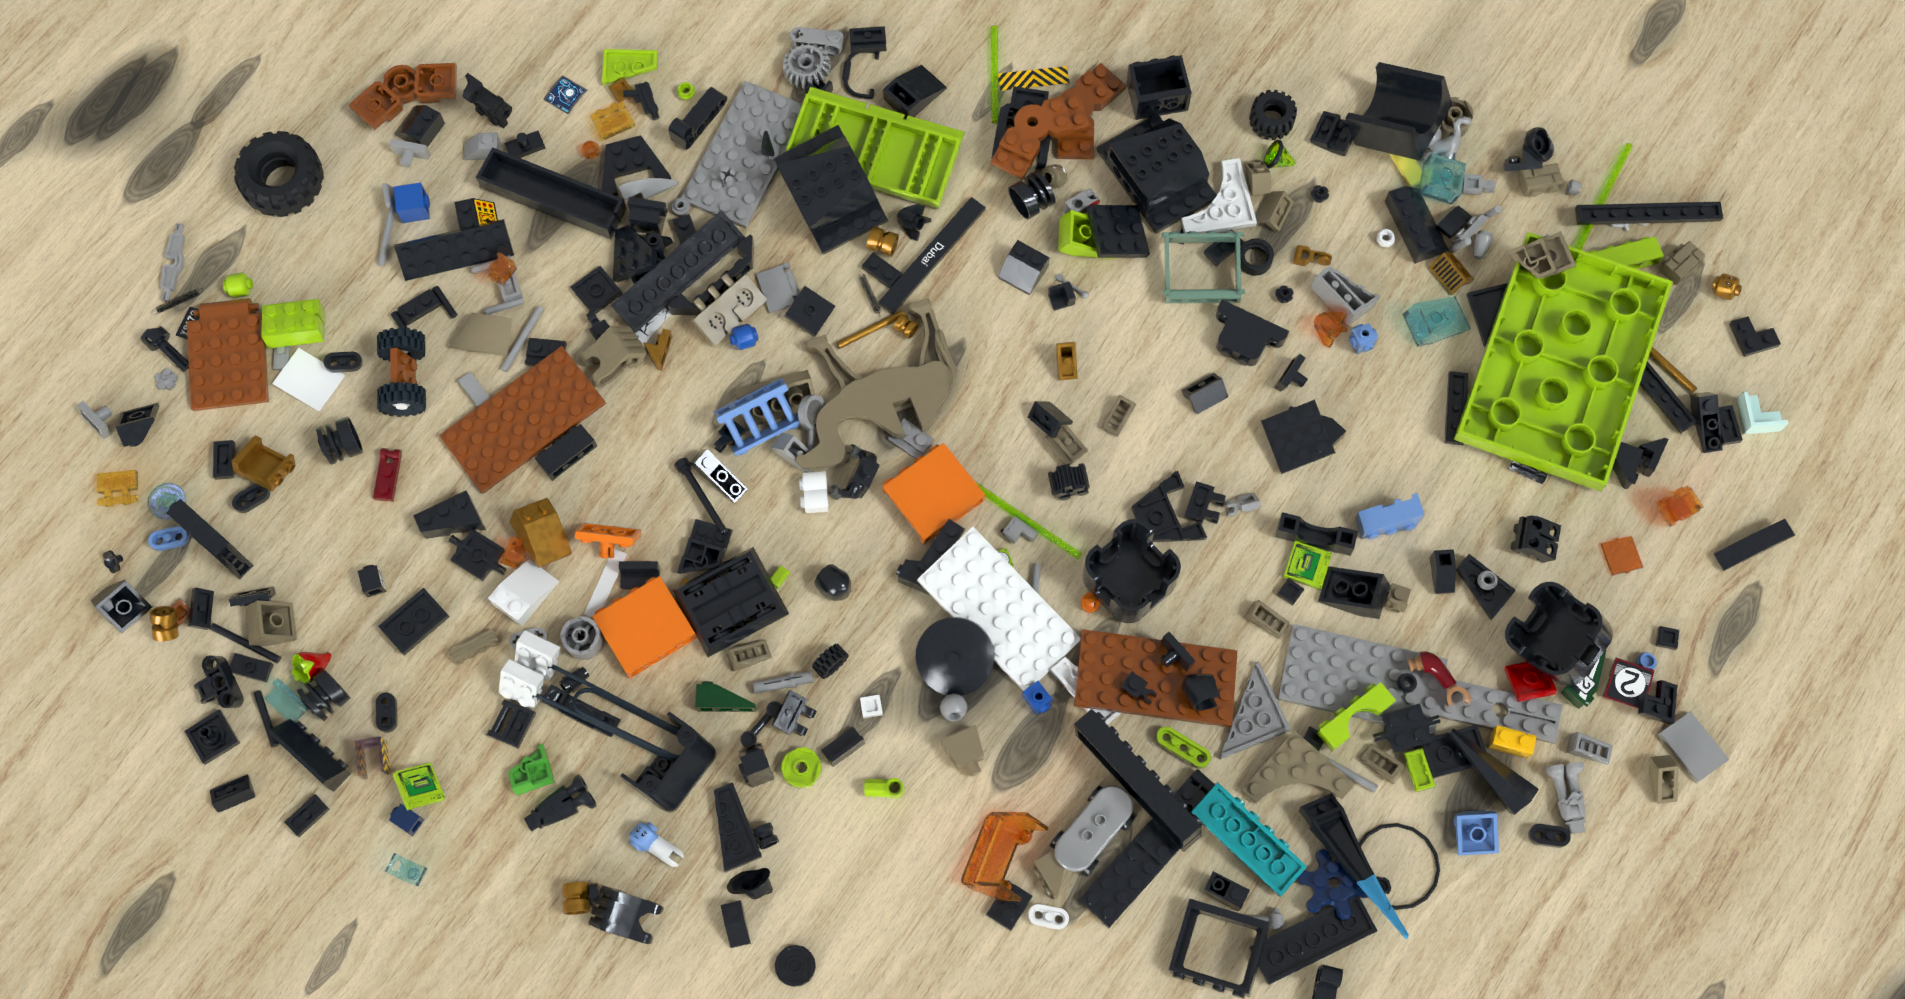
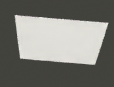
M298 348L272 384L315 410L320 411L345 375L340 372L332 373L327 371L322 361Z

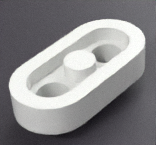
M1036 904L1030 908L1028 913L1030 922L1036 926L1061 930L1069 922L1068 913L1061 908ZM1036 912H1040L1042 914L1041 919L1035 918ZM1056 916H1060L1062 918L1061 923L1055 922Z

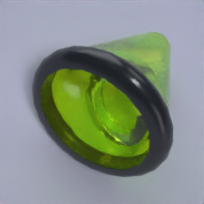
M1275 140L1265 154L1264 163L1270 169L1294 166L1295 160L1285 148L1283 142Z

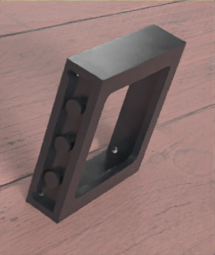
M182 499L171 504L170 509L166 513L236 577L241 579L254 566Z
M1189 899L1169 966V971L1173 974L1172 977L1179 980L1188 978L1193 980V984L1199 986L1208 984L1213 986V990L1222 993L1225 990L1233 992L1232 995L1238 998L1250 997L1270 924L1261 919ZM1200 914L1247 927L1257 932L1242 984H1235L1184 968V961L1194 927Z

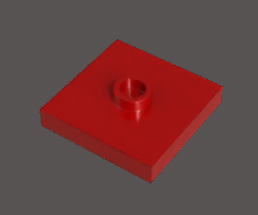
M1527 662L1507 665L1504 668L1518 702L1555 695L1557 692L1553 680Z

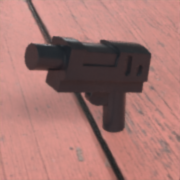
M648 82L635 84L636 90H623L624 97H633L636 103L641 102L645 115L651 114L653 120L660 118L658 114L659 109L654 101L653 92Z

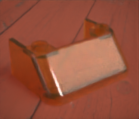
M1027 812L989 813L984 819L963 872L962 884L969 889L998 900L1021 901L1022 897L1011 891V884L1004 880L1017 845L1028 843L1032 839L1034 831H1047L1048 826Z

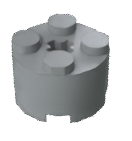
M579 616V618L568 620L562 627L560 633L561 641L568 654L580 660H590L601 650L603 635L592 619ZM583 636H585L583 640L579 641L580 637L583 638Z

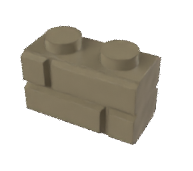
M1558 163L1544 165L1540 169L1521 170L1518 176L1523 196L1530 195L1535 197L1540 195L1541 192L1546 191L1554 193L1560 189L1563 183Z
M1688 241L1685 245L1681 243L1673 251L1675 254L1672 257L1668 255L1661 262L1663 266L1660 272L1666 278L1668 277L1670 281H1673L1674 285H1677L1705 257V254L1699 248L1697 249L1691 241Z

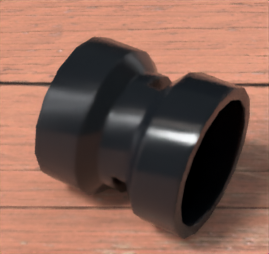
M771 822L760 825L753 830L755 837H758L760 840L758 844L761 850L767 849L779 842L777 835L773 834L774 828Z

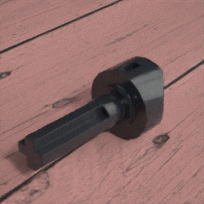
M162 326L147 329L140 338L144 345L151 351L160 349L185 372L189 368V361L168 342L170 333Z

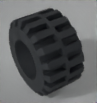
M1267 90L1266 94L1262 92L1259 97L1255 98L1249 120L1250 126H1253L1252 130L1254 133L1258 132L1259 137L1264 136L1266 140L1268 138L1276 140L1277 137L1282 139L1284 135L1287 136L1293 129L1297 116V107H1295V101H1291L1292 97L1285 95L1286 92L1282 91L1279 93L1278 90H1274V92ZM1275 111L1278 112L1282 116V118L1271 119L1264 114V112Z

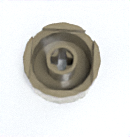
M1451 97L1452 106L1440 127L1442 139L1454 135L1453 122L1458 117L1466 116L1471 118L1472 121L1473 109L1466 100L1462 101L1459 100V97ZM1460 125V137L1467 133L1470 125Z

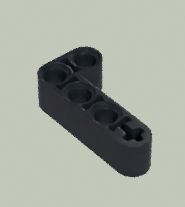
M710 87L683 120L675 118L671 122L668 129L670 139L688 150L725 106L727 96Z
M1320 965L1316 973L1312 999H1336L1337 989L1342 982L1343 969Z

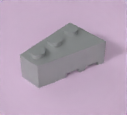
M1329 266L1316 275L1310 287L1349 326L1374 308L1380 296L1376 293L1373 295L1365 290V287L1361 284L1359 286L1349 280V277Z

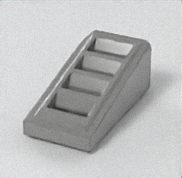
M1576 732L1570 735L1566 752L1608 765L1613 745ZM1601 748H1603L1602 757L1599 756Z

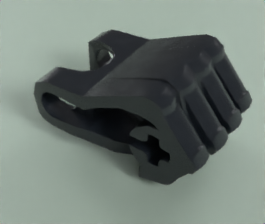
M602 885L600 893L603 895L596 897L595 903L599 906H593L591 914L595 915V917L591 916L589 925L624 938L652 944V935L643 931L639 920L641 916L647 913L661 914L664 907L655 902Z

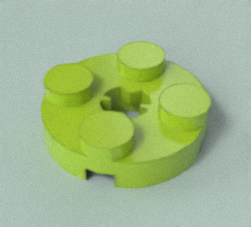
M799 747L785 755L781 770L784 779L791 786L806 788L813 786L819 779L822 765L819 757L813 750ZM800 763H805L807 768L803 773H799V769L796 768Z

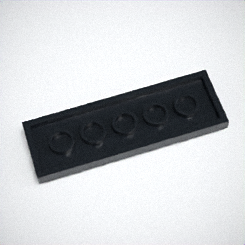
M504 219L394 245L405 281L489 262L508 255L514 256Z
M1356 896L1350 899L1349 906L1352 910V915L1347 920L1340 919L1335 908L1332 906L1267 938L1259 963V969L1267 985L1377 932L1378 930L1360 897Z

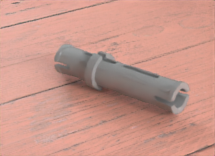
M810 670L797 674L792 672L787 676L757 682L754 681L753 686L755 694L788 687L796 688L798 685L814 683L812 671Z

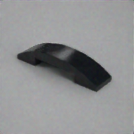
M550 684L544 696L575 711L573 707L574 697L569 695L568 692ZM576 699V705L579 709L618 727L621 719ZM541 700L542 703L561 714L612 738V733Z

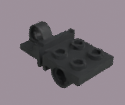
M467 73L465 75L467 86L463 90V98L475 105V110L478 114L487 116L492 124L495 126L499 125L504 129L508 125L507 118L512 112V106L507 104L499 95L496 96L483 87L482 82Z

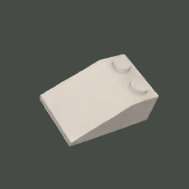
M528 559L503 580L488 599L492 605L520 626H523L557 586L559 581L541 567L538 568L536 563Z

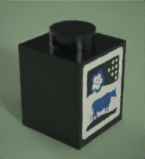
M367 565L358 571L362 591L367 597L387 592L382 571L377 565Z

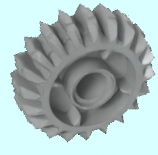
M801 43V46L795 45L794 50L789 49V54H785V59L782 62L783 72L787 80L791 84L795 83L797 88L802 85L805 89L808 83L819 86V81L824 82L825 77H828L831 61L828 53L824 51L822 46L818 47L817 44L811 46L810 43L807 45Z

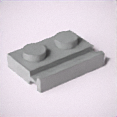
M903 419L901 426L905 438L897 439L890 436L888 441L914 459H917L926 452L933 443L934 438L922 432L921 429L906 419Z

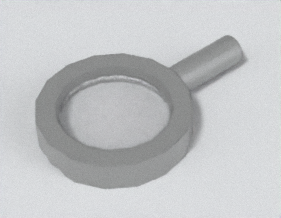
M812 394L806 395L801 400L798 409L799 422L804 429L808 430L807 448L809 450L815 448L817 415L826 405L821 396Z

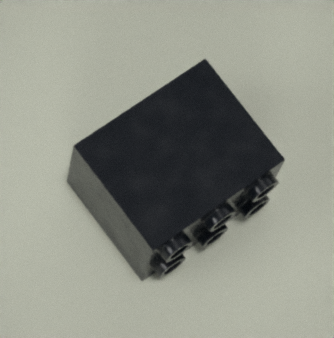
M1172 55L1163 59L1154 58L1146 62L1138 61L1129 64L1126 84L1135 120L1150 118L1157 113L1159 116L1188 111L1192 92L1182 55Z

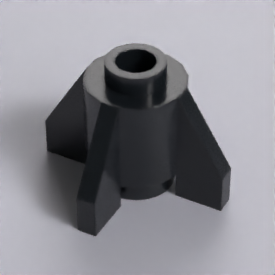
M920 203L905 207L897 214L898 224L915 241L919 240L920 231L917 230H921L924 224L931 222V218L922 216L925 205Z
M657 233L645 234L644 236L648 244L657 250V256L662 260L665 259L663 253L665 248L673 243L671 237L661 236Z

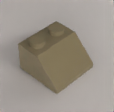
M255 601L245 608L249 645L270 646L297 640L293 603Z

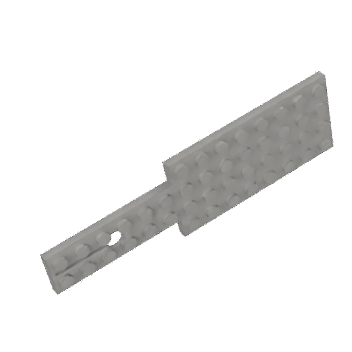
M1297 624L1292 625L1277 700L1335 713L1342 707L1347 709L1351 706L1349 702L1357 695L1360 697L1365 695V689L1372 683L1377 685L1381 682L1396 701L1378 716L1371 712L1363 711L1355 713L1351 717L1383 724L1382 714L1420 703L1426 718L1438 715L1439 718L1477 725L1478 727L1491 730L1496 725L1525 732V734L1536 735V740L1551 744L1557 742L1562 704L1540 699L1518 702L1514 693L1456 680V686L1463 687L1469 692L1471 701L1468 705L1463 702L1464 696L1462 693L1454 692L1451 696L1453 705L1448 706L1446 697L1448 690L1444 689L1436 678L1430 673H1424V670L1418 671L1414 669V672L1410 671L1407 658L1413 660L1415 659L1414 657L1420 656L1419 652ZM1439 657L1447 667L1448 659ZM1404 673L1412 674L1417 680V687L1411 693H1404L1397 687V679ZM1403 681L1406 687L1410 686L1408 681ZM1501 703L1505 705L1507 715L1502 718L1497 717L1492 711L1494 704ZM1437 724L1430 726V735H1435Z

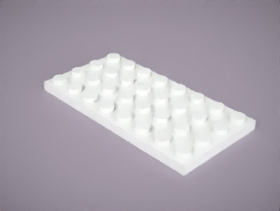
M974 527L966 532L917 579L920 585L951 617H962L972 620L987 632L993 643L996 664L1022 691L1042 679L1081 640L1076 632Z

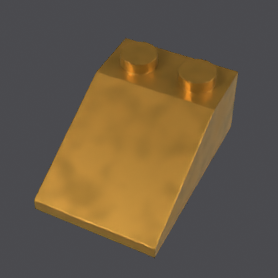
M548 498L514 510L509 523L538 568L572 554L559 516Z

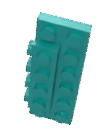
M1218 782L1215 783L1190 813L1192 815L1195 814L1201 820L1203 826L1276 895L1281 897L1307 866L1288 849L1290 846L1283 839L1279 840L1273 835L1275 832L1268 825L1264 826L1258 821L1260 818L1253 811L1249 812L1244 807L1245 803L1240 798H1234Z

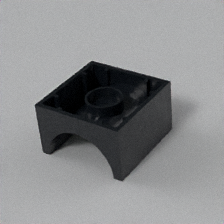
M1378 62L1375 67L1377 74L1376 89L1369 108L1363 116L1349 112L1345 118L1354 144L1420 161L1452 106L1445 77Z

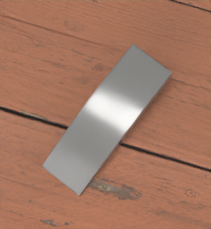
M649 178L631 181L618 187L624 200H628L629 197H634L641 193L644 199H648L678 185L679 182L671 179Z

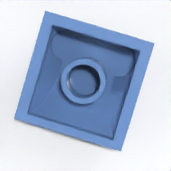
M1463 811L1455 814L1454 826L1456 827L1457 853L1459 856L1499 853L1498 815L1495 811Z

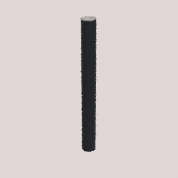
M213 623L210 627V630L275 663H279L281 660V656L261 646L249 645V640L216 623Z

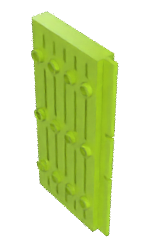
M810 87L785 152L799 145V137H801L800 143L802 144L839 125L873 190L940 209L962 145L964 131L909 115L904 120L905 114L871 104L869 109H866L867 103Z

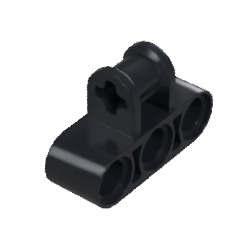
M206 656L202 661V669L206 678L194 685V688L200 694L201 704L217 699L219 705L223 708H239L243 704L244 697L227 660L223 656ZM214 661H216V667H215V668L213 667V662H214ZM222 678L225 681L223 686L221 685ZM230 696L233 698L232 703L229 702Z

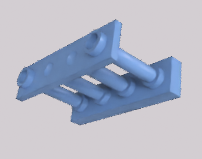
M782 378L713 411L719 424L726 423L736 443L731 446L735 456L743 455L749 449L789 429H795L800 426L798 413L793 415L784 396L788 388ZM774 397L778 399L786 415V419L776 423L767 404L768 400ZM756 406H760L770 426L760 432L750 413V410ZM739 414L744 416L752 433V436L742 440L733 422V417Z

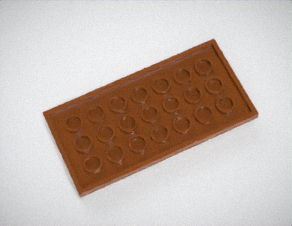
M561 346L439 436L484 494L551 445L556 439L566 434L572 427L577 426L607 403L564 347Z
M1082 629L1074 699L1075 707L1231 728L1238 650L1180 643L1195 659L1192 668L1186 672L1177 660L1169 667H1165L1161 663L1160 658L1168 652L1160 643L1161 640ZM1132 671L1148 682L1145 688L1154 690L1157 693L1155 698L1152 695H1147V698L1152 701L1150 705L1146 704L1142 697L1139 696L1135 700L1120 689ZM1198 673L1213 674L1220 695L1218 698H1214L1217 707L1203 711L1195 710L1182 690L1184 677L1189 674Z

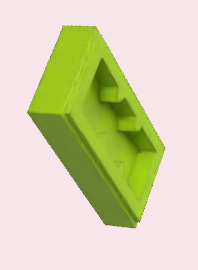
M1423 748L1403 753L1415 793L1434 788L1436 785Z

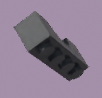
M1282 512L1275 537L1351 556L1355 548L1358 531L1340 526L1335 528L1319 527L1307 523L1300 516Z

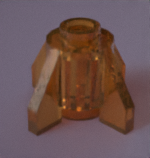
M1341 311L1323 312L1314 319V328L1322 343L1328 348H1331L1335 340L1333 338L1348 330L1340 324L1343 323L1346 314Z

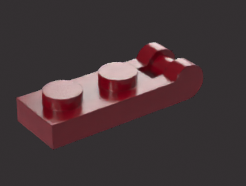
M381 448L373 494L374 500L394 502L402 458V451L400 449L389 451L388 448ZM388 458H393V463H387Z

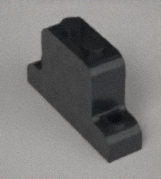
M1221 299L1218 305L1216 318L1219 322L1225 324L1216 345L1217 350L1222 356L1231 357L1243 366H1255L1266 346L1270 345L1280 348L1284 345L1289 330Z

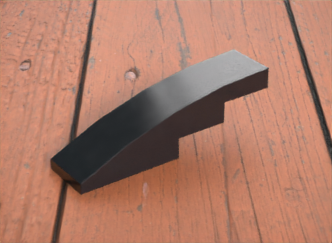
M1783 519L1714 553V556L1723 571H1726L1794 537L1795 533L1786 519Z

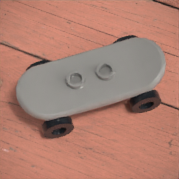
M1099 785L1087 799L1088 805L1065 832L1061 830L1052 840L1049 846L1054 849L1057 862L1063 868L1073 872L1084 870L1082 874L1087 877L1099 863V860L1096 858L1120 829L1125 832L1136 819L1137 815L1132 812L1133 800L1131 795L1120 786L1111 785L1103 788Z

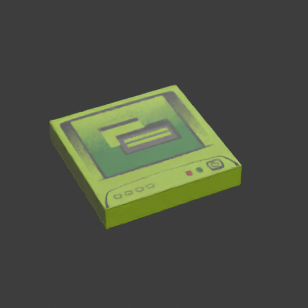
M1295 541L1283 578H1289L1292 581L1321 590L1332 553Z
M431 763L393 773L394 780L407 810L441 802L445 799Z

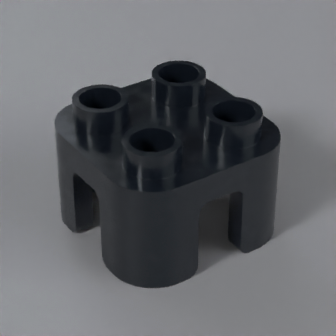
M1137 519L1126 520L1116 527L1112 540L1103 548L1098 544L1095 545L1086 556L1083 570V582L1087 589L1117 620L1123 623H1135L1141 620L1170 595L1176 586L1181 570L1178 556L1171 549L1162 554L1152 542L1154 531L1145 522Z
M1556 582L1541 583L1532 590L1528 597L1535 605V608L1526 621L1523 622L1517 617H1513L1508 623L1505 630L1506 642L1523 660L1557 683L1564 686L1576 685L1584 680L1611 643L1613 637L1612 627L1596 607L1588 602L1585 605L1562 585Z

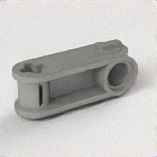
M796 27L790 32L793 49L795 45L797 46V43L799 46H801V43L804 45L810 43L811 46L817 44L818 47L822 46L829 55H839L842 51L844 35L839 31Z

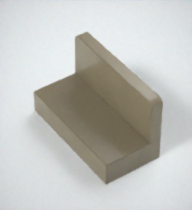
M1272 191L1266 194L1255 216L1257 223H1266L1273 232H1279L1294 201L1285 191Z

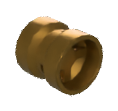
M903 313L896 320L893 329L902 332L906 338L910 339L916 333L919 323L914 320L911 321Z

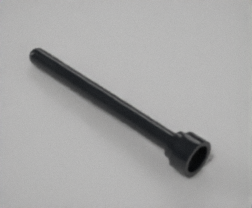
M688 458L679 459L674 464L678 473L685 475L717 529L722 535H725L727 528L692 474Z

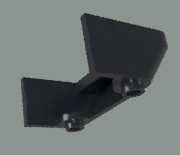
M668 712L667 716L670 721L680 728L677 733V740L685 747L684 751L662 780L654 775H648L638 784L624 773L620 777L626 784L664 811L674 812L680 807L715 760L716 750L695 729L671 712Z

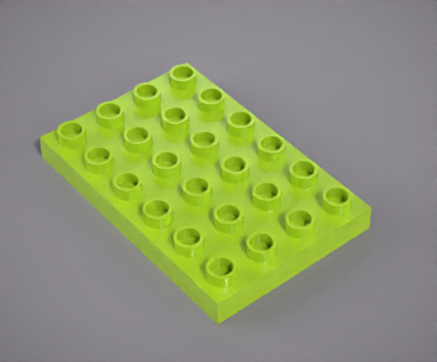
M1527 232L1521 245H1527L1545 237ZM1568 246L1576 267L1542 279H1538L1515 260L1453 440L1601 492L1607 486L1673 281Z

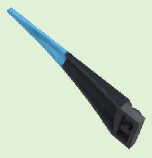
M1331 793L1301 806L1299 812L1309 824L1311 832L1401 935L1408 939V932L1381 888L1356 838L1344 808Z

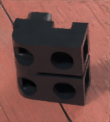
M1539 516L1519 517V523L1514 524L1513 530L1517 534L1516 540L1511 542L1510 549L1527 556H1534L1541 563L1556 560L1558 543L1555 542H1559L1561 525ZM1554 530L1553 536L1550 535V531ZM1548 548H1551L1550 554L1547 553Z

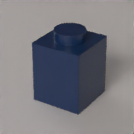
M401 803L392 810L389 821L411 836L416 833L425 820L412 810H407Z

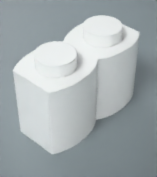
M826 471L803 473V479H799L800 490H804V496L800 497L801 508H805L806 513L829 512Z

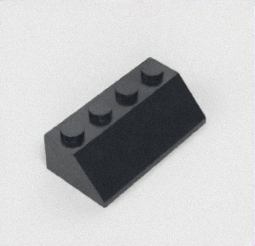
M1403 186L1389 191L1385 204L1414 263L1416 264L1441 255L1444 252H1449L1440 231L1436 228L1437 225L1419 188Z
M288 719L267 731L309 772L333 792L351 775L346 770L349 766L341 759L338 761L332 756L335 753L327 746L321 747L319 745L321 740L313 733L311 735L305 732L307 727L299 720L295 723L292 719Z

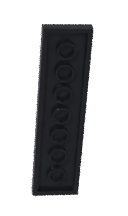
M721 210L610 306L636 333L668 306L673 297H678L732 251L745 236Z

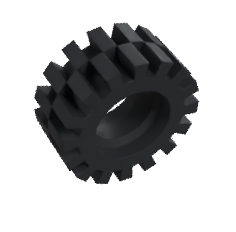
M835 643L828 650L826 649L823 654L819 655L820 657L812 664V668L822 679L828 678L847 661L849 655L838 643Z

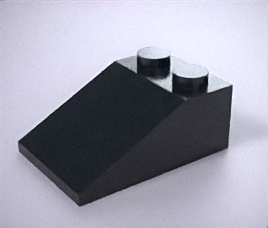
M1329 566L1318 602L1358 616L1380 619L1390 584L1384 574Z

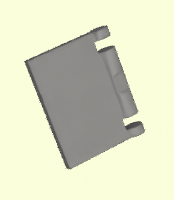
M784 263L778 267L756 274L763 295L767 299L766 304L770 314L790 307L794 302V297H797L800 293L792 270L784 272V269L791 267L790 263Z

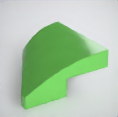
M543 743L537 746L538 750L530 757L526 756L519 765L514 766L508 772L512 790L517 796L555 783Z

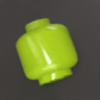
M243 272L230 274L223 281V288L225 293L229 294L232 298L245 297L253 289V281Z

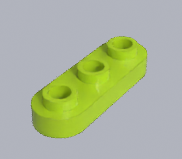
M1162 727L1157 732V743L1196 768L1203 769L1209 765L1211 754L1204 747L1171 727ZM1168 735L1170 740L1165 741L1162 736ZM1184 745L1187 750L1181 751L1180 746ZM1202 756L1204 758V761L1199 762L1197 760V757Z

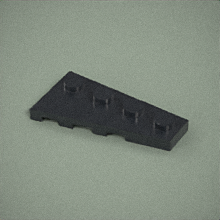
M733 782L715 789L714 795L723 867L726 873L762 858V854Z

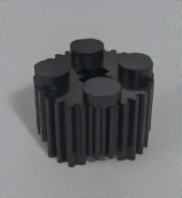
M1083 463L1078 464L1077 467H1070V464L1057 466L1056 471L1048 473L1052 495L1059 497L1060 501L1068 500L1072 495L1078 494V496H1083L1089 493L1090 485L1086 466Z

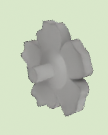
M167 368L162 371V374L157 373L155 376L158 383L156 387L159 390H165L166 388L171 390L176 385L174 382L178 381V375L172 373V370Z

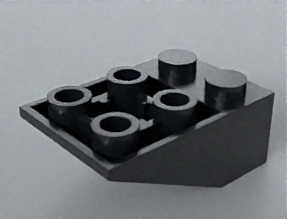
M920 65L896 77L883 88V99L894 110L905 114L904 119H907L908 115L917 116L947 87L923 65Z

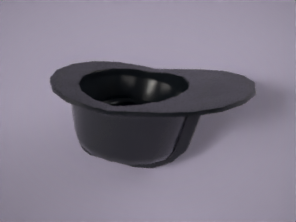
M768 868L741 872L730 879L727 884V890L731 894L744 893L754 900L770 894L773 891L769 880L770 870Z

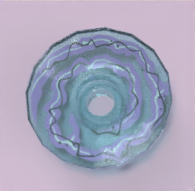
M164 483L157 486L148 497L149 511L156 518L162 520L172 519L166 513L171 506H167V503L172 501L171 504L179 499L186 503L187 497L184 490L173 483Z

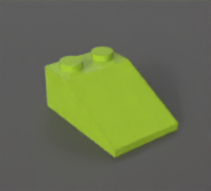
M1070 210L1060 217L1059 252L1072 256L1098 258L1088 215Z

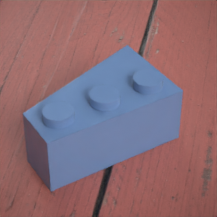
M1418 493L1412 494V499L1403 502L1397 499L1394 500L1395 504L1387 506L1381 504L1359 511L1355 519L1361 539L1368 538V540L1378 538L1381 534L1393 535L1399 530L1411 531L1416 529V526L1424 516Z

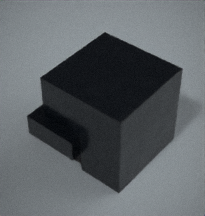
M629 197V222L631 227L638 233H657L662 235L668 211L666 203Z

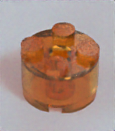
M1689 486L1680 487L1672 492L1674 496L1664 497L1656 502L1659 512L1669 527L1676 525L1677 521L1688 519L1704 508L1692 487L1689 488Z

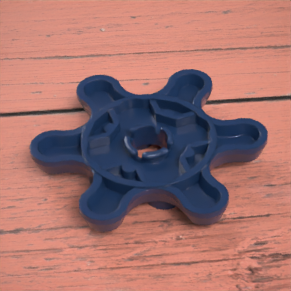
M1320 849L1315 855L1318 862L1317 870L1312 872L1304 870L1296 879L1299 884L1307 885L1313 890L1312 897L1306 902V908L1311 913H1317L1323 906L1331 905L1335 908L1340 919L1347 920L1352 915V910L1349 906L1350 899L1356 896L1361 898H1368V896L1339 863L1331 859L1329 851ZM1338 879L1340 885L1335 888L1331 887L1328 884V880Z

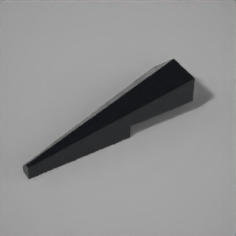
M1454 728L1447 732L1481 779L1486 781L1510 814L1515 815L1532 801L1539 790L1536 786Z

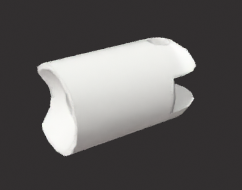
M660 836L651 844L648 850L649 853L671 867L679 866L669 858L672 852L684 859V854L680 849Z

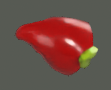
M299 652L294 654L292 658L294 680L302 683L314 681L313 676L322 668L325 669L331 659V653Z

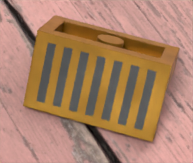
M1452 251L1444 252L1429 266V269L1451 295L1463 285L1470 284L1474 280Z

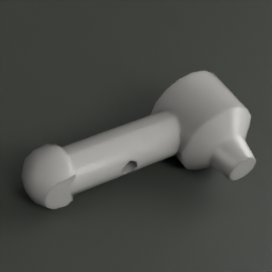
M1273 908L1272 913L1268 917L1250 916L1269 922L1270 927L1273 929L1283 927V915L1279 913V908Z

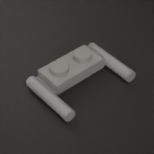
M1497 205L1477 217L1475 215L1466 222L1468 226L1465 229L1461 228L1455 234L1456 238L1452 241L1454 245L1449 247V251L1455 253L1470 245L1472 242L1470 237L1487 219L1500 213L1502 207Z

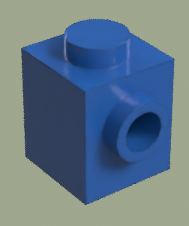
M1039 681L1022 692L1023 699L1036 715L1040 712L1044 714L1052 707L1053 699Z

